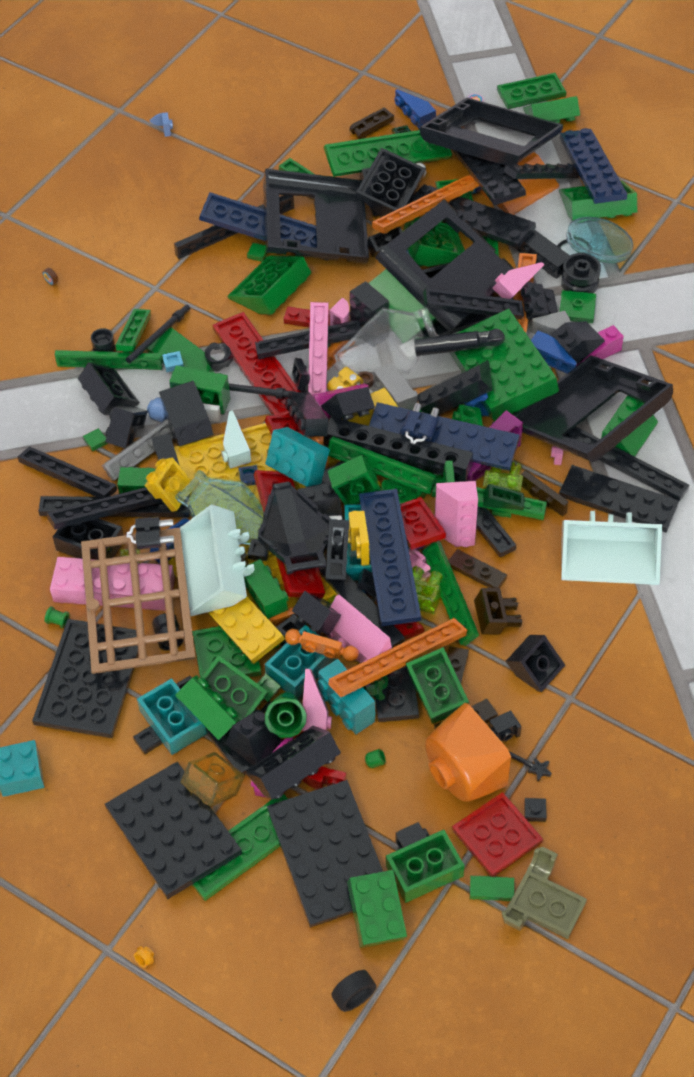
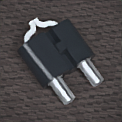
M160 517L135 519V525L127 532V537L131 539L132 543L136 544L137 550L159 548L161 543L174 542V536L161 537L160 535L161 527L173 526V519L160 520ZM134 528H136V541L130 535Z

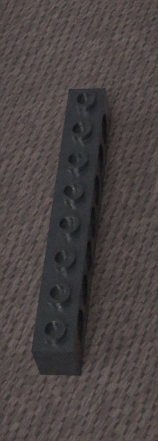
M332 417L328 422L327 436H324V445L329 446L330 439L335 437L437 475H443L446 461H453L454 479L466 481L473 465V452L426 440L413 444L410 443L411 440L406 435L350 421H343L342 419L334 420Z

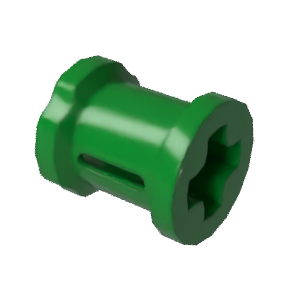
M50 606L46 611L44 621L47 624L59 625L60 628L64 629L67 620L70 619V613L68 611L61 612L55 610L54 607Z

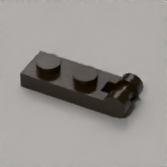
M384 107L353 123L349 131L356 134L358 139H364L367 134L394 121V115Z

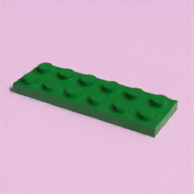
M285 795L278 799L270 800L228 831L241 848L242 854L192 884L204 901L208 900L280 847L267 811V806L287 800L288 798Z

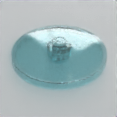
M596 217L577 218L569 224L566 232V239L576 252L592 255L601 263L625 261L629 258L633 249V241L630 235L617 224Z

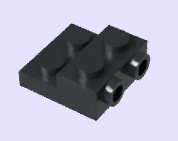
M527 282L520 289L527 319L532 320L533 318L558 312L552 289H545L542 284Z

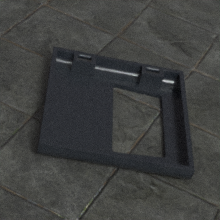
M467 97L420 127V134L423 140L428 143L506 166L518 164L562 132L563 125ZM474 120H480L535 137L525 146L461 127Z
M265 169L263 181L265 252L286 255V252H293L295 256L337 261L339 258H346L347 262L367 264L369 251L365 202L356 195V191L363 180ZM279 195L314 197L317 248L303 246L299 240L283 239V242L281 241Z
M445 199L388 243L375 257L424 307L423 291L425 288L492 296L496 292L493 289L496 285V278L501 273L505 275L509 270L515 269L505 258L500 259L495 254L496 249L466 220L463 222L458 217L459 213ZM447 219L446 223L457 234L462 232L473 241V244L433 278H429L406 250L440 222ZM425 307L449 332L471 314Z
M590 355L557 381L559 392L521 409L514 416L523 422L522 433L595 462L664 407L672 398L673 384ZM619 392L644 403L594 445L564 437Z

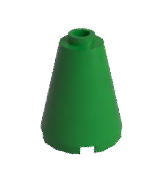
M290 692L281 693L268 705L265 711V724L268 730L281 738H291L298 735L306 724V710L295 695Z

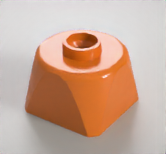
M468 703L460 706L426 738L425 750L433 778L443 789H448L457 799L470 802L508 786L511 755L507 747Z

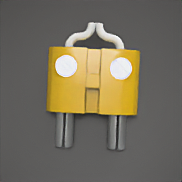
M338 363L334 365V368L339 372V376L337 378L334 376L332 379L327 377L328 391L363 384V379L349 367L343 368Z

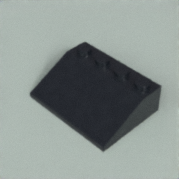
M381 148L356 191V195L375 213L383 217L409 204L423 179L426 168Z

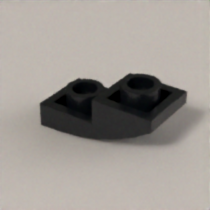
M170 434L153 437L152 443L157 460L173 457L179 465Z

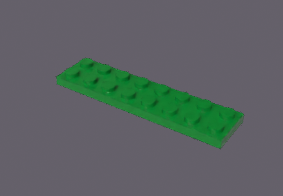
M420 130L325 144L323 147L333 177L361 173L362 169L370 168L381 148L415 164L450 159L452 157L450 149L423 140Z

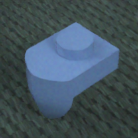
M168 112L157 114L150 119L152 124L163 126L165 137L171 136L170 129H173L172 119L169 120Z

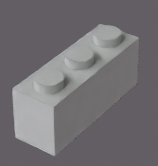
M393 363L374 369L373 379L378 390L385 387L398 407L413 410L418 401V394L410 387L408 380L403 378L401 371L396 369Z

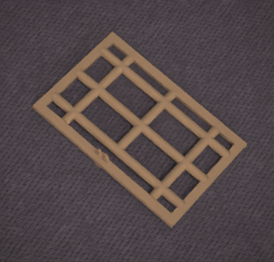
M180 528L161 530V537L174 536V549L167 550L166 543H161L159 551L141 554L136 553V544L132 543L127 535L81 542L92 674L195 659ZM131 534L136 541V534ZM128 544L129 555L106 559L105 547ZM98 548L99 560L91 561L90 549ZM168 557L176 558L179 589L171 590ZM160 559L163 591L141 594L137 562ZM130 563L133 596L110 599L107 566ZM92 568H99L106 640V642L98 643L95 615V611L99 610L100 604L98 600L94 599ZM180 597L184 628L182 631H176L172 601V598ZM164 599L168 633L145 636L141 602ZM134 604L137 637L114 640L111 607ZM185 638L186 651L178 652L177 639ZM169 641L170 653L147 657L146 644ZM138 645L139 658L115 661V648ZM106 650L107 663H99V651Z

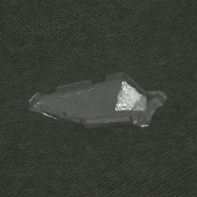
M382 307L334 355L337 363L343 368L349 367L352 371H356L355 373L363 371L373 373L374 369L393 363L396 369L401 371V374H409L420 356L417 357L415 354L414 339L425 338L417 318L422 317L430 337L439 336L436 335L428 315V307L416 312Z

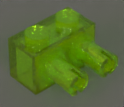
M512 462L509 474L501 473L502 469L491 467L490 471L486 470L483 489H486L488 484L521 492L523 476L520 475L522 465L517 462L515 467V462Z
M414 566L412 571L420 611L435 614L441 599L439 585L443 575L438 572L435 576L436 571H432L428 583L423 582L421 578L424 570L419 567L417 571V567Z

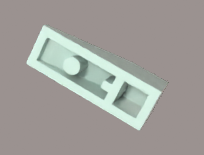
M233 410L229 411L223 441L224 451L221 452L223 461L228 462L230 468L251 462L250 449Z

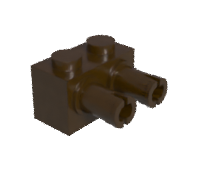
M481 588L474 599L481 634H501L505 627H521V615H506L505 611L517 610V598H502L500 588Z

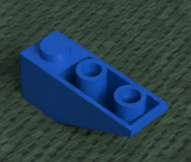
M395 90V104L403 110V113L411 119V122L419 130L422 125L436 117V110L428 101L401 90Z

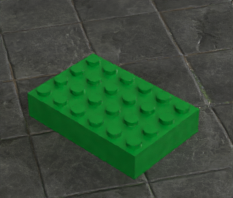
M510 309L458 332H482L500 329L505 336V340L501 345L449 352L461 372L486 360L489 361L493 391L486 393L488 398L485 401H481L493 422L506 410L513 414L559 392L557 377Z

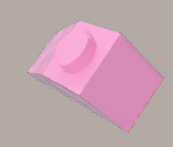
M541 262L509 270L505 275L501 273L496 278V285L493 289L502 298L511 299L544 264Z
M305 669L303 706L306 710L307 719L302 731L307 730L311 726L327 731V729H331L332 717L328 716L329 711L312 670Z

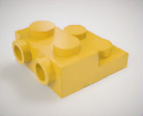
M173 457L160 459L155 464L156 470L147 475V482L144 486L155 499L161 498L172 512L177 511L195 484Z
M351 511L348 514V543L351 544V551H356L357 559H361V565L367 566L369 565V539L365 512Z

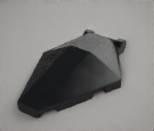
M290 482L274 484L263 515V523L259 529L258 541L284 563L287 575L293 574L295 571L318 567L319 569L326 568L324 552L327 547L329 519L331 518L327 514L323 515L318 511V506L301 490L297 491Z

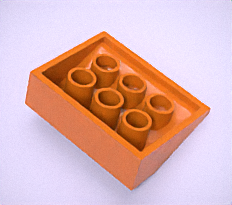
M535 152L518 163V165H545ZM517 179L525 188L526 195L496 206L504 212L515 215L559 188V183L556 179ZM479 186L478 191L482 193L485 197H487V195Z

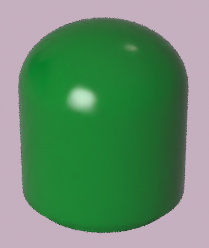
M381 749L368 752L365 755L366 765L370 768L384 765L386 763L384 752Z

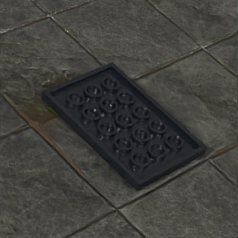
M68 619L32 720L33 725L113 738L135 668L92 674L88 622ZM96 623L98 643L106 642L104 624ZM112 626L114 640L137 637L136 630ZM138 645L115 648V661L135 659L139 656ZM106 650L99 651L100 664L107 663Z
M178 761L105 803L107 811L167 900L242 854L239 845Z
M348 780L268 805L267 811L309 927L311 928L353 913L347 885L349 878L383 872Z

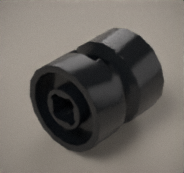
M100 328L91 334L93 351L117 352L112 331Z
M166 613L153 619L152 625L155 634L168 633ZM174 614L176 631H181L177 617ZM177 639L178 647L183 644L184 639ZM169 641L158 642L161 650H170Z

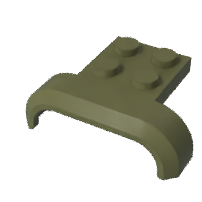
M544 847L535 849L532 861L507 909L502 911V918L505 924L521 931L526 921L530 920L569 939L587 903V899L548 880L555 866L557 853Z

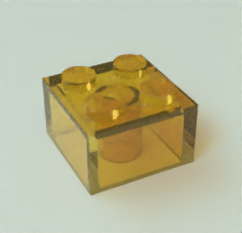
M213 752L188 762L180 783L198 796L205 804L212 807L237 796L245 775L219 754Z

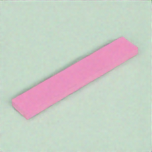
M311 302L310 380L308 392L312 396L313 394L327 391L328 303Z

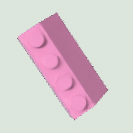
M476 481L436 483L435 517L446 532L445 540L455 547L475 546L478 507Z
M337 595L331 608L340 613L341 617L329 635L326 634L329 639L342 642V647L344 648L355 646L359 651V656L355 661L363 663L392 648L390 637L342 596Z

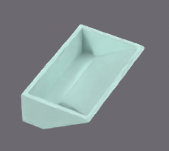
M211 504L180 527L190 617L234 606L246 598L244 577L254 572V564L245 567V561L241 562V555L245 553V548L239 547L240 544L248 541L249 532L240 535V529H236L234 512Z
M590 511L589 521L563 520L561 580L659 585L662 524L632 523V513L629 512L626 513V523L613 522V515L608 514V522H596L595 511Z

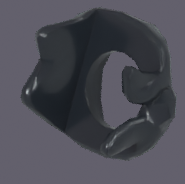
M213 342L205 349L204 356L206 362L214 371L229 367L233 361V354L229 346L224 343ZM213 349H221L225 355L223 359L217 361L211 358L210 352Z

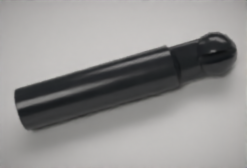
M492 329L482 332L472 331L414 339V348L417 357L473 350L486 346H499L504 342L505 336L500 329Z

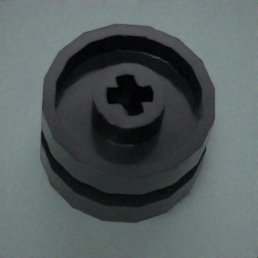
M575 253L568 256L563 263L561 279L563 289L565 291L584 293L596 292L601 272L599 260L587 253Z

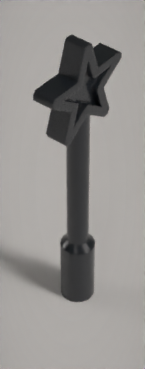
M509 751L511 758L530 767L528 768V773L536 774L537 782L540 781L542 776L551 777L552 773L547 769L549 761L540 763L535 758L534 763Z

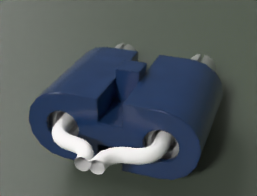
M416 403L413 411H408L400 432L406 435L411 440L410 443L413 444L424 440L431 441L439 422L436 418L439 412L438 408H433L431 415L425 414L422 416L419 412L421 404Z

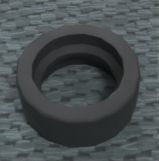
M358 970L339 982L331 995L339 1009L347 1012L368 1000L376 990V983L366 970Z

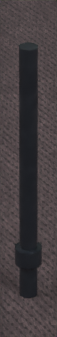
M185 305L180 310H176L166 323L126 357V362L132 363L176 322H180L190 310V306Z
M229 383L230 391L275 396L277 399L288 398V393L294 392L286 391L285 388L270 389Z

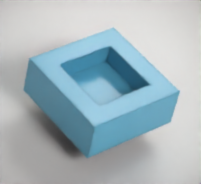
M180 351L162 355L166 372L174 371L176 365L184 367Z

